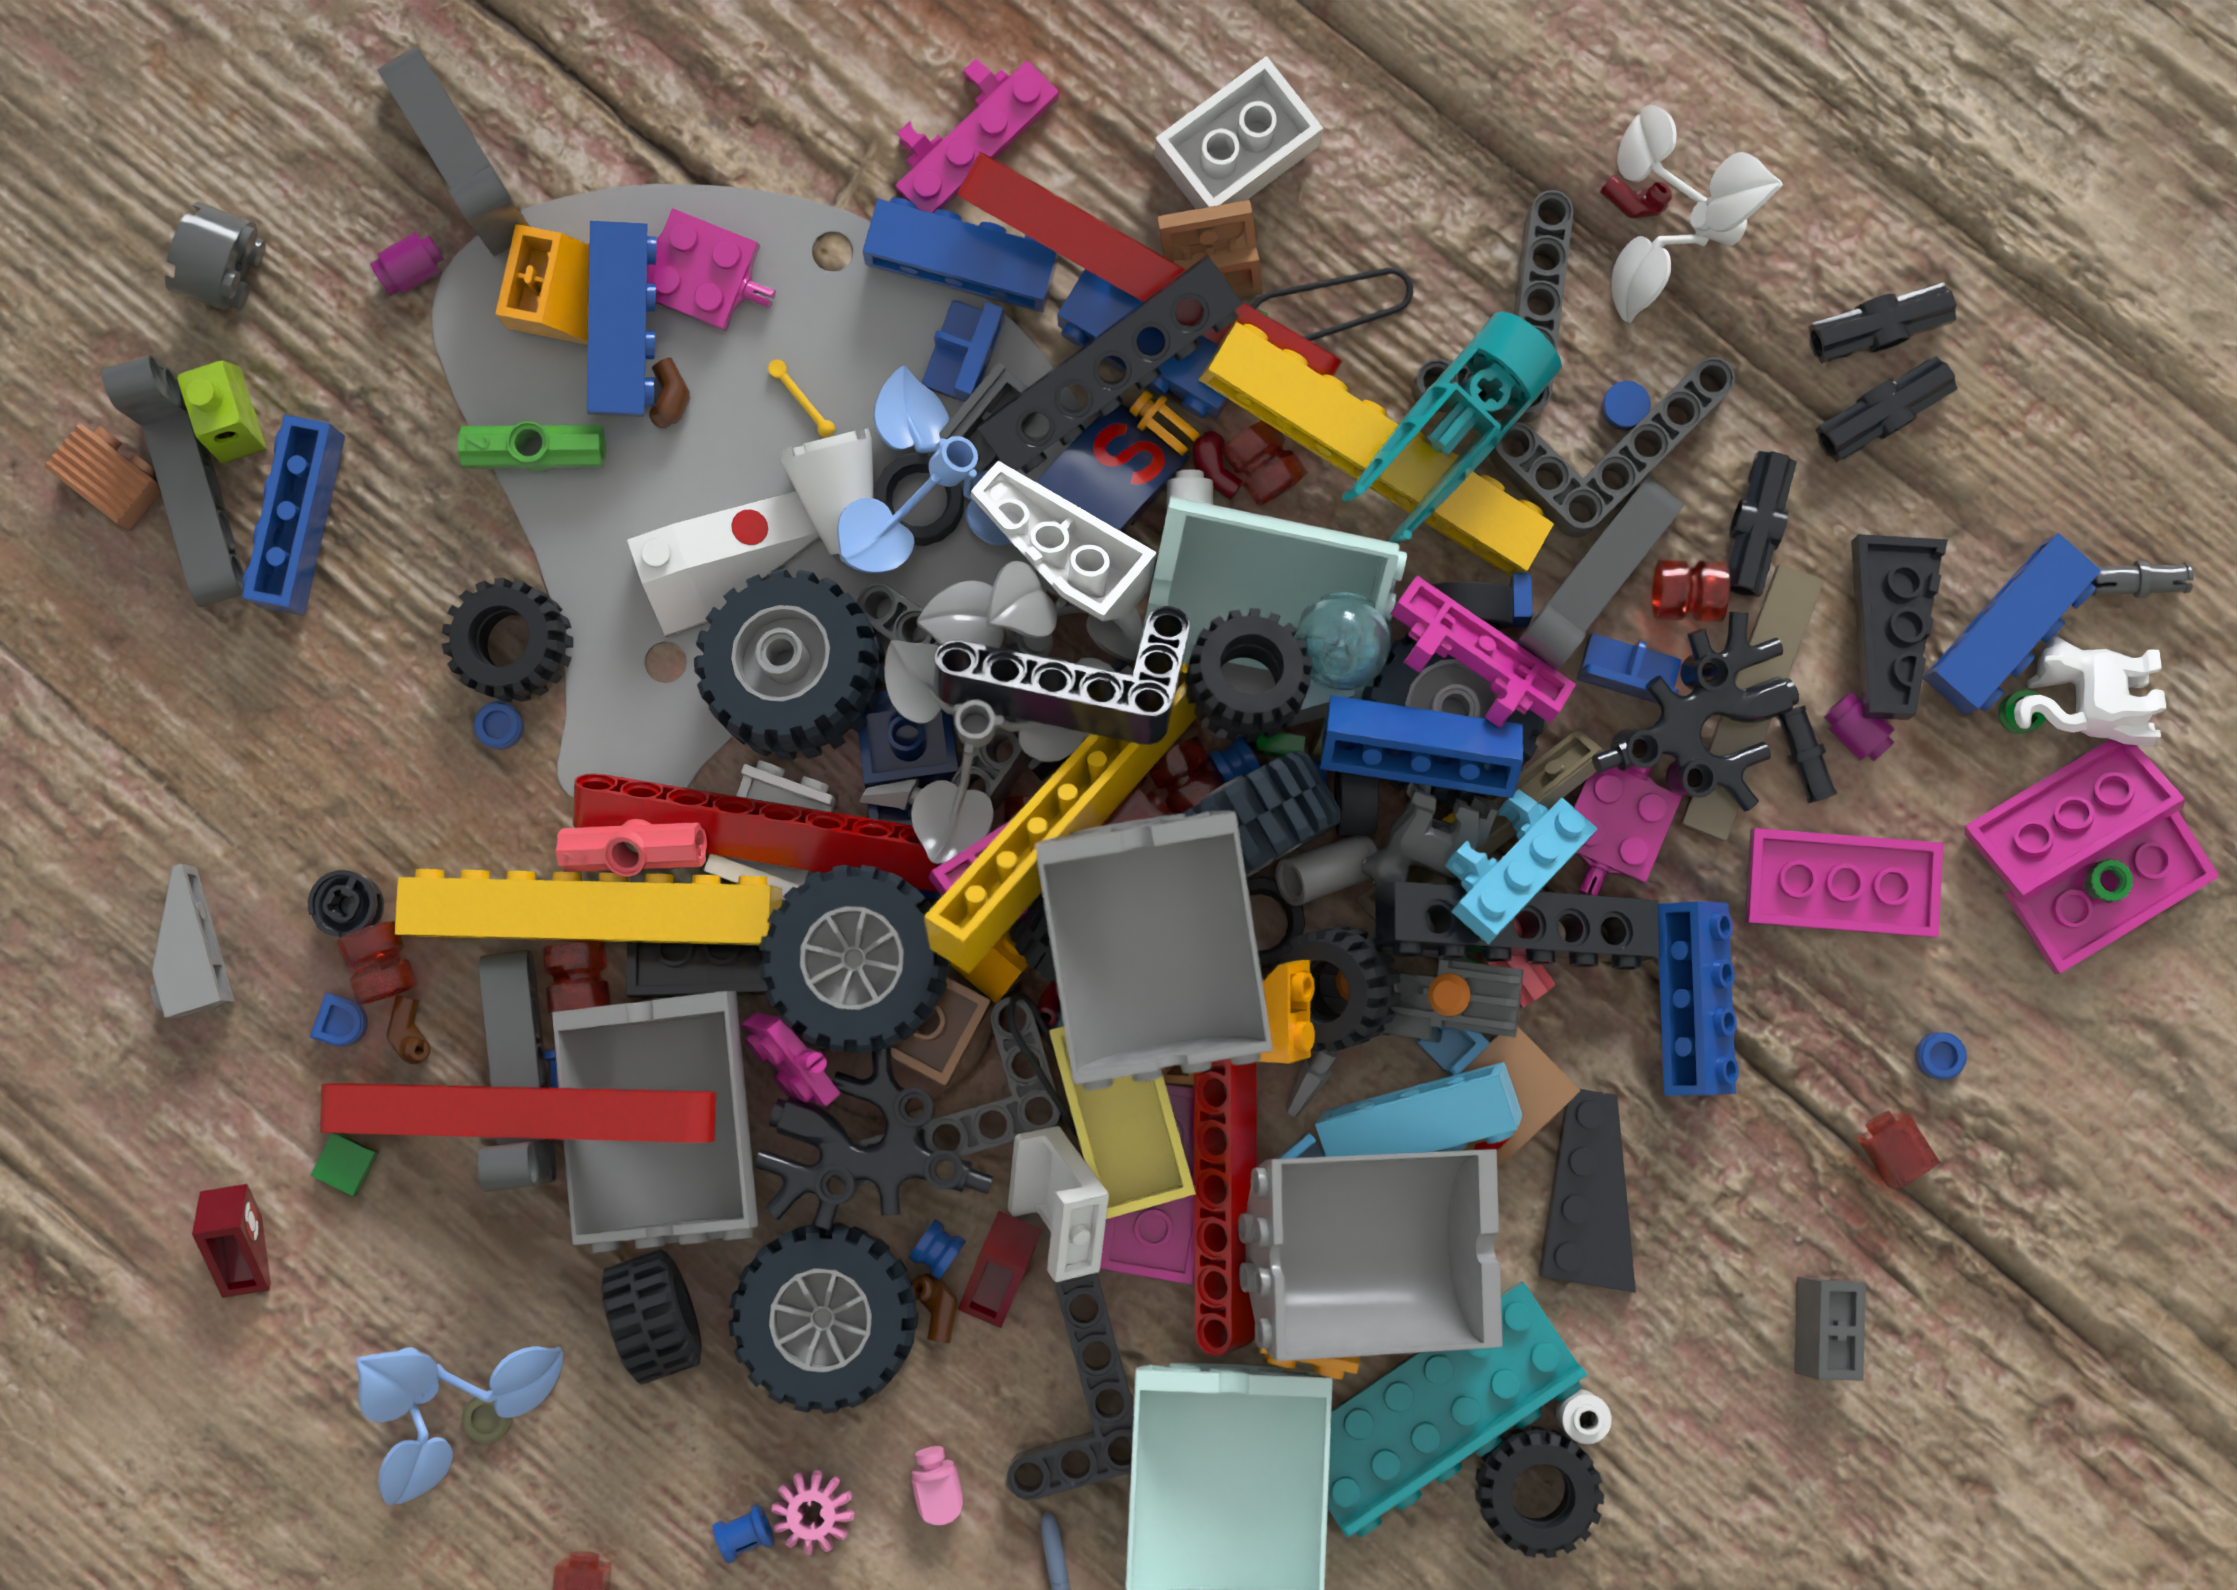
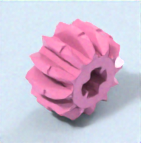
M815 1469L811 1477V1484H809L803 1472H797L793 1476L796 1489L788 1484H782L778 1492L786 1501L775 1502L772 1505L771 1511L773 1513L786 1516V1518L781 1519L774 1525L775 1532L779 1533L789 1528L793 1533L786 1541V1546L789 1548L795 1546L799 1538L805 1539L804 1554H812L816 1539H818L821 1548L828 1552L833 1548L831 1535L841 1540H844L848 1535V1530L840 1522L853 1521L855 1511L841 1508L840 1506L849 1502L853 1495L851 1491H844L838 1495L835 1494L834 1490L841 1481V1478L837 1475L832 1477L826 1486L822 1484V1469ZM807 1501L809 1507L814 1501L822 1505L820 1516L824 1520L820 1521L819 1517H816L813 1522L807 1520L804 1517L807 1508L802 1503Z

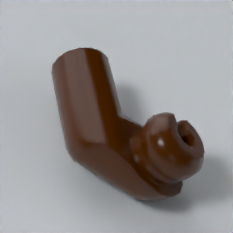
M665 358L654 364L651 368L662 387V391L656 401V405L651 407L649 417L655 426L662 429L668 428L671 424L678 423L682 419L690 401V391L672 358Z
M396 995L387 1029V1039L403 1061L409 1064L421 1063L428 1058L430 1045L414 1024L420 1000Z
M931 1273L918 1276L912 1281L911 1285L914 1288L915 1300L919 1299L931 1313L927 1339L950 1343L957 1308V1298L941 1278L938 1280Z

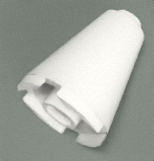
M869 428L804 443L803 446L793 448V452L791 447L778 451L780 461L829 555L839 553L840 556L837 524L843 510L851 502L860 498L874 499L872 437Z

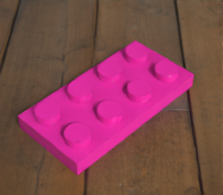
M2110 739L1965 825L1964 835L2023 904L2184 808L2185 798L2137 745H2127Z
M2177 811L2023 904L2011 890L2003 894L2054 974H2061L2220 876ZM2108 859L2119 860L2118 862L2125 863L2124 865L2129 867L2130 872H2132V878H2134V881H2132L2133 887L2130 889L2131 892L2127 894V897L2111 903L2097 899L2093 900L2088 895L2083 884L2087 869L2096 862ZM2104 871L2100 876V883L2105 890L2112 892L2118 886V879L2113 873Z
M1753 828L1750 830L1745 923L1927 938L1939 937L1943 843Z
M1165 1084L1194 1186V1089ZM1194 1195L1106 1219L1100 1269L1193 1285L1195 1274Z

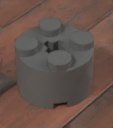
M196 202L192 206L196 209L197 213L195 216L189 213L184 214L172 239L167 262L176 266L174 278L165 275L166 288L173 293L224 311L231 307L241 310L247 301L250 290L249 283L245 282L251 265L255 267L260 265L265 253L266 242L257 238V226L254 222Z

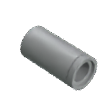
M1349 836L1282 860L1276 867V882L1279 891L1289 904L1299 906L1367 881L1370 878L1361 872L1362 862L1364 858L1374 855L1377 852V848L1368 836Z

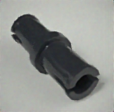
M1803 705L1776 718L1780 722L1791 752L1787 756L1789 764H1795L1809 804L1836 795L1837 790L1834 788L1822 755L1826 753L1824 744L1818 745L1806 712L1807 708Z

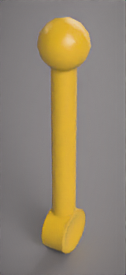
M775 359L771 361L768 366L771 377L782 381L817 424V432L821 437H832L835 433L834 423L824 420L789 377L787 367L782 360Z

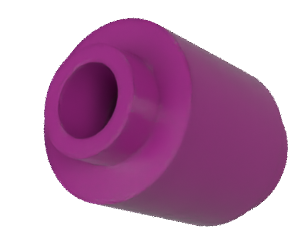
M414 232L377 253L379 258L371 262L370 266L385 291L391 296L398 291L404 294L441 273L437 263L444 260L429 235L421 239L418 233Z
M1852 691L1839 700L1823 716L1831 724L1828 729L1859 761L1866 756L1875 761L1894 744V741L1889 736L1895 728L1886 719L1863 718L1862 697L1859 699Z

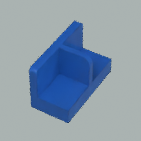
M959 301L951 302L941 331H936L935 348L922 384L931 391L965 402L983 381L1005 321L1004 309L985 302L983 310Z
M1591 633L1588 637L1577 680L1657 703L1645 688L1646 684L1654 677L1660 675L1669 687L1678 694L1679 690L1674 687L1682 659L1646 649V643L1642 641L1632 645Z

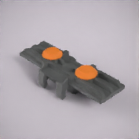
M1374 930L1372 939H1373V938H1376L1375 930ZM1382 947L1380 951L1383 955L1388 954V952L1393 953V948ZM1423 950V955L1419 957L1439 959L1438 975L1428 976L1399 972L1401 983L1394 984V991L1401 993L1400 1003L1390 1007L1396 1012V1015L1392 1022L1383 1024L1385 1031L1381 1033V1035L1395 1034L1415 1037L1423 1041L1439 1043L1442 1039V1030H1438V1027L1516 1037L1524 969L1461 961V959L1438 958L1437 950ZM1328 962L1320 975V992L1323 1000L1331 1010L1344 1012L1349 1000L1348 983L1343 973L1335 965ZM1391 968L1392 974L1398 973V969Z

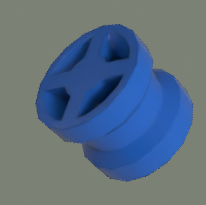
M1239 736L1236 742L1231 741L1230 747L1225 750L1215 749L1208 754V758L1223 785L1241 775L1245 777L1249 773L1261 768L1242 736Z
M935 1219L919 1240L908 1259L915 1264L924 1263L930 1268L931 1275L940 1280L966 1243V1240L959 1235L951 1236L945 1232L944 1225Z

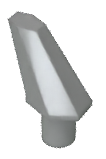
M920 779L868 787L859 802L908 810L921 790L918 787Z
M1326 1049L1317 1052L1314 1057L1304 1060L1287 1105L1288 1114L1293 1117L1299 1115L1332 1075L1330 1066L1338 1055L1337 1051L1328 1052Z

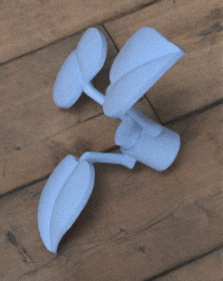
M906 366L900 367L885 382L877 396L873 413L874 425L880 438L894 450L903 451L914 446L916 451L921 454L935 452L930 458L928 466L931 477L894 515H892L890 509L883 502L877 499L860 498L851 502L838 519L837 538L840 557L846 565L863 573L880 574L895 570L909 558L915 543L911 531L899 522L936 484L952 487L959 484L962 480H964L963 494L971 500L966 507L965 517L972 531L980 539L992 545L1006 546L1013 544L970 497L971 490L989 471H981L977 474L976 470L973 469L978 461V453L975 446L968 439L960 436H953L947 440L944 438L940 439L939 433L949 422L948 413L943 403L929 388L918 381Z
M535 1346L523 1348L509 1354L494 1369L489 1381L491 1388L489 1391L482 1390L450 1374L440 1364H436L432 1357L420 1353L412 1347L401 1349L398 1352L357 1358L356 1365L359 1378L358 1403L363 1415L372 1422L381 1423L395 1420L410 1411L418 1433L417 1441L405 1440L399 1442L389 1451L382 1462L378 1484L380 1495L384 1502L393 1506L394 1504L405 1503L426 1493L444 1478L451 1466L453 1451L450 1444L441 1437L428 1440V1431L417 1405L430 1401L437 1394L439 1380H443L484 1402L494 1401V1411L499 1417L511 1418L520 1416L537 1407L555 1386L563 1363L562 1349L559 1346L555 1348Z

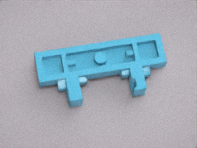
M1518 789L1514 797L1509 798L1497 813L1498 816H1505L1510 820L1513 829L1518 832L1516 836L1519 841L1497 863V860L1494 858L1488 861L1485 853L1476 852L1470 847L1469 841H1466L1445 865L1463 881L1461 885L1468 893L1456 905L1452 913L1488 945L1598 829L1562 797L1548 811L1545 806L1538 804L1537 801Z

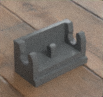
M998 362L939 433L940 439L944 438L947 440L953 436L968 439L975 446L978 453V461L973 469L977 473L986 471L997 457V454L977 429L978 424L1028 388V386ZM1032 413L1028 414V415L1023 419V421H1022V426H1023V424L1028 420V418L1032 415Z
M1797 1277L1795 1374L1821 1380L1863 1381L1866 1283L1833 1278L1825 1280Z

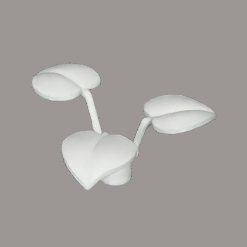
M1655 105L1645 106L1626 130L1618 150V169L1625 179L1633 182L1644 180L1653 169L1658 176L1697 202L1698 204L1693 208L1690 216L1691 225L1696 233L1694 235L1659 236L1653 243L1643 236H1638L1622 250L1614 265L1611 289L1615 307L1621 318L1628 323H1631L1640 311L1648 307L1659 296L1669 279L1671 258L1668 251L1662 248L1663 246L1691 243L1705 246L1709 239L1726 246H1732L1744 235L1747 218L1762 207L1783 186V183L1770 173L1756 157L1748 153L1738 152L1725 159L1717 168L1710 182L1711 197H1704L1662 166L1660 161L1668 157L1674 150L1677 133L1675 123L1670 114Z

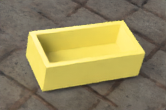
M1065 1027L1049 1030L1085 1163L1109 1194L1106 1219L1194 1195V1186L1163 1076L1158 1079L1141 1082L1133 1081L1132 1075L1112 1078L1113 1085L1110 1087L1084 1090L1083 1084L1074 1085Z

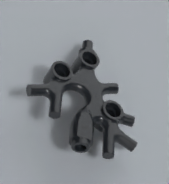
M1729 612L1728 636L1725 648L1721 652L1717 653L1711 648L1706 629H1699L1688 633L1687 636L1693 654L1683 661L1680 675L1684 685L1691 689L1692 692L1685 696L1678 695L1660 675L1650 680L1645 688L1661 707L1659 720L1646 730L1624 729L1614 736L1609 750L1592 756L1595 770L1598 773H1602L1615 767L1621 771L1632 767L1650 768L1660 760L1662 755H1670L1675 758V761L1667 769L1666 783L1673 793L1681 796L1702 798L1711 794L1715 787L1718 786L1724 788L1744 812L1755 807L1759 800L1744 782L1743 774L1748 767L1771 758L1768 745L1765 742H1760L1732 754L1718 756L1706 749L1702 741L1701 732L1707 719L1715 715H1721L1741 723H1758L1792 711L1793 706L1799 702V693L1796 685L1789 678L1775 677L1746 689L1738 688L1735 683V677L1739 671L1783 655L1781 641L1778 638H1773L1751 646L1747 641L1749 613Z
M891 1047L872 1051L873 1072L870 1077L860 1079L837 1071L832 1081L840 1093L869 1102L879 1108L886 1122L885 1134L881 1141L869 1147L859 1146L850 1139L842 1124L823 1108L808 1102L804 1103L802 1100L791 1096L787 1100L778 1098L770 1117L769 1126L777 1128V1134L815 1146L820 1152V1158L815 1164L807 1165L760 1149L754 1165L755 1168L778 1175L783 1180L781 1189L764 1207L773 1217L780 1220L801 1196L806 1193H813L818 1197L819 1206L812 1224L828 1230L832 1228L839 1205L847 1203L855 1196L859 1180H869L877 1187L880 1195L881 1216L900 1214V1186L909 1179L927 1180L930 1185L938 1189H953L963 1192L966 1187L988 1194L994 1176L972 1169L973 1162L962 1159L953 1151L938 1150L934 1152L921 1143L919 1130L932 1120L935 1113V1102L928 1092L915 1087L904 1089L897 1083L892 1070ZM913 1099H920L924 1105V1110L918 1117H911L907 1111V1106ZM944 1160L950 1161L954 1166V1173L948 1179H942L937 1174V1166ZM837 1175L843 1177L846 1183L844 1191L840 1194H835L830 1189V1181Z

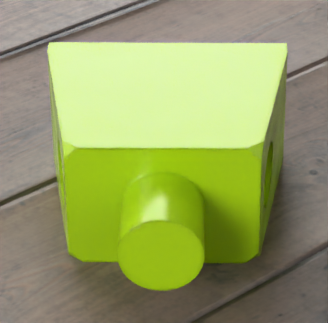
M222 360L177 375L197 439L222 464L267 450L240 366ZM228 431L236 432L234 436L226 439L223 435L224 432Z

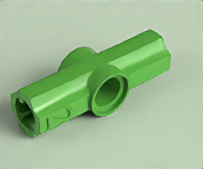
M524 421L519 422L515 426H461L458 435V454L460 466L463 469L525 468L528 471L541 472L548 468L604 467L606 441L602 425H539L536 422ZM535 437L542 438V447L537 454L523 456L522 450L526 441Z

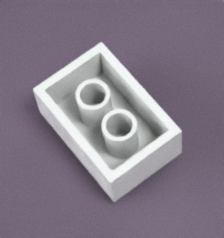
M1266 56L1155 138L1154 156L1194 208L1201 209L1248 200L1320 146L1323 127Z

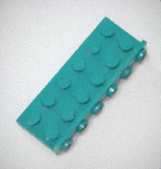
M1520 1281L1501 1294L1502 1347L1415 1352L1331 1409L1327 1508L1346 1538L1354 1533L1360 1538L1372 1532L1382 1523L1379 1516L1392 1507L1396 1506L1398 1510H1402L1410 1506L1422 1496L1420 1488L1434 1479L1438 1483L1450 1479L1462 1469L1460 1461L1474 1452L1478 1456L1488 1453L1502 1442L1499 1435L1513 1425H1516L1518 1429L1526 1427L1542 1415L1539 1409L1541 1406L1553 1398L1561 1402L1581 1389L1582 1385L1579 1381L1588 1375L1583 1366L1577 1363L1524 1282Z

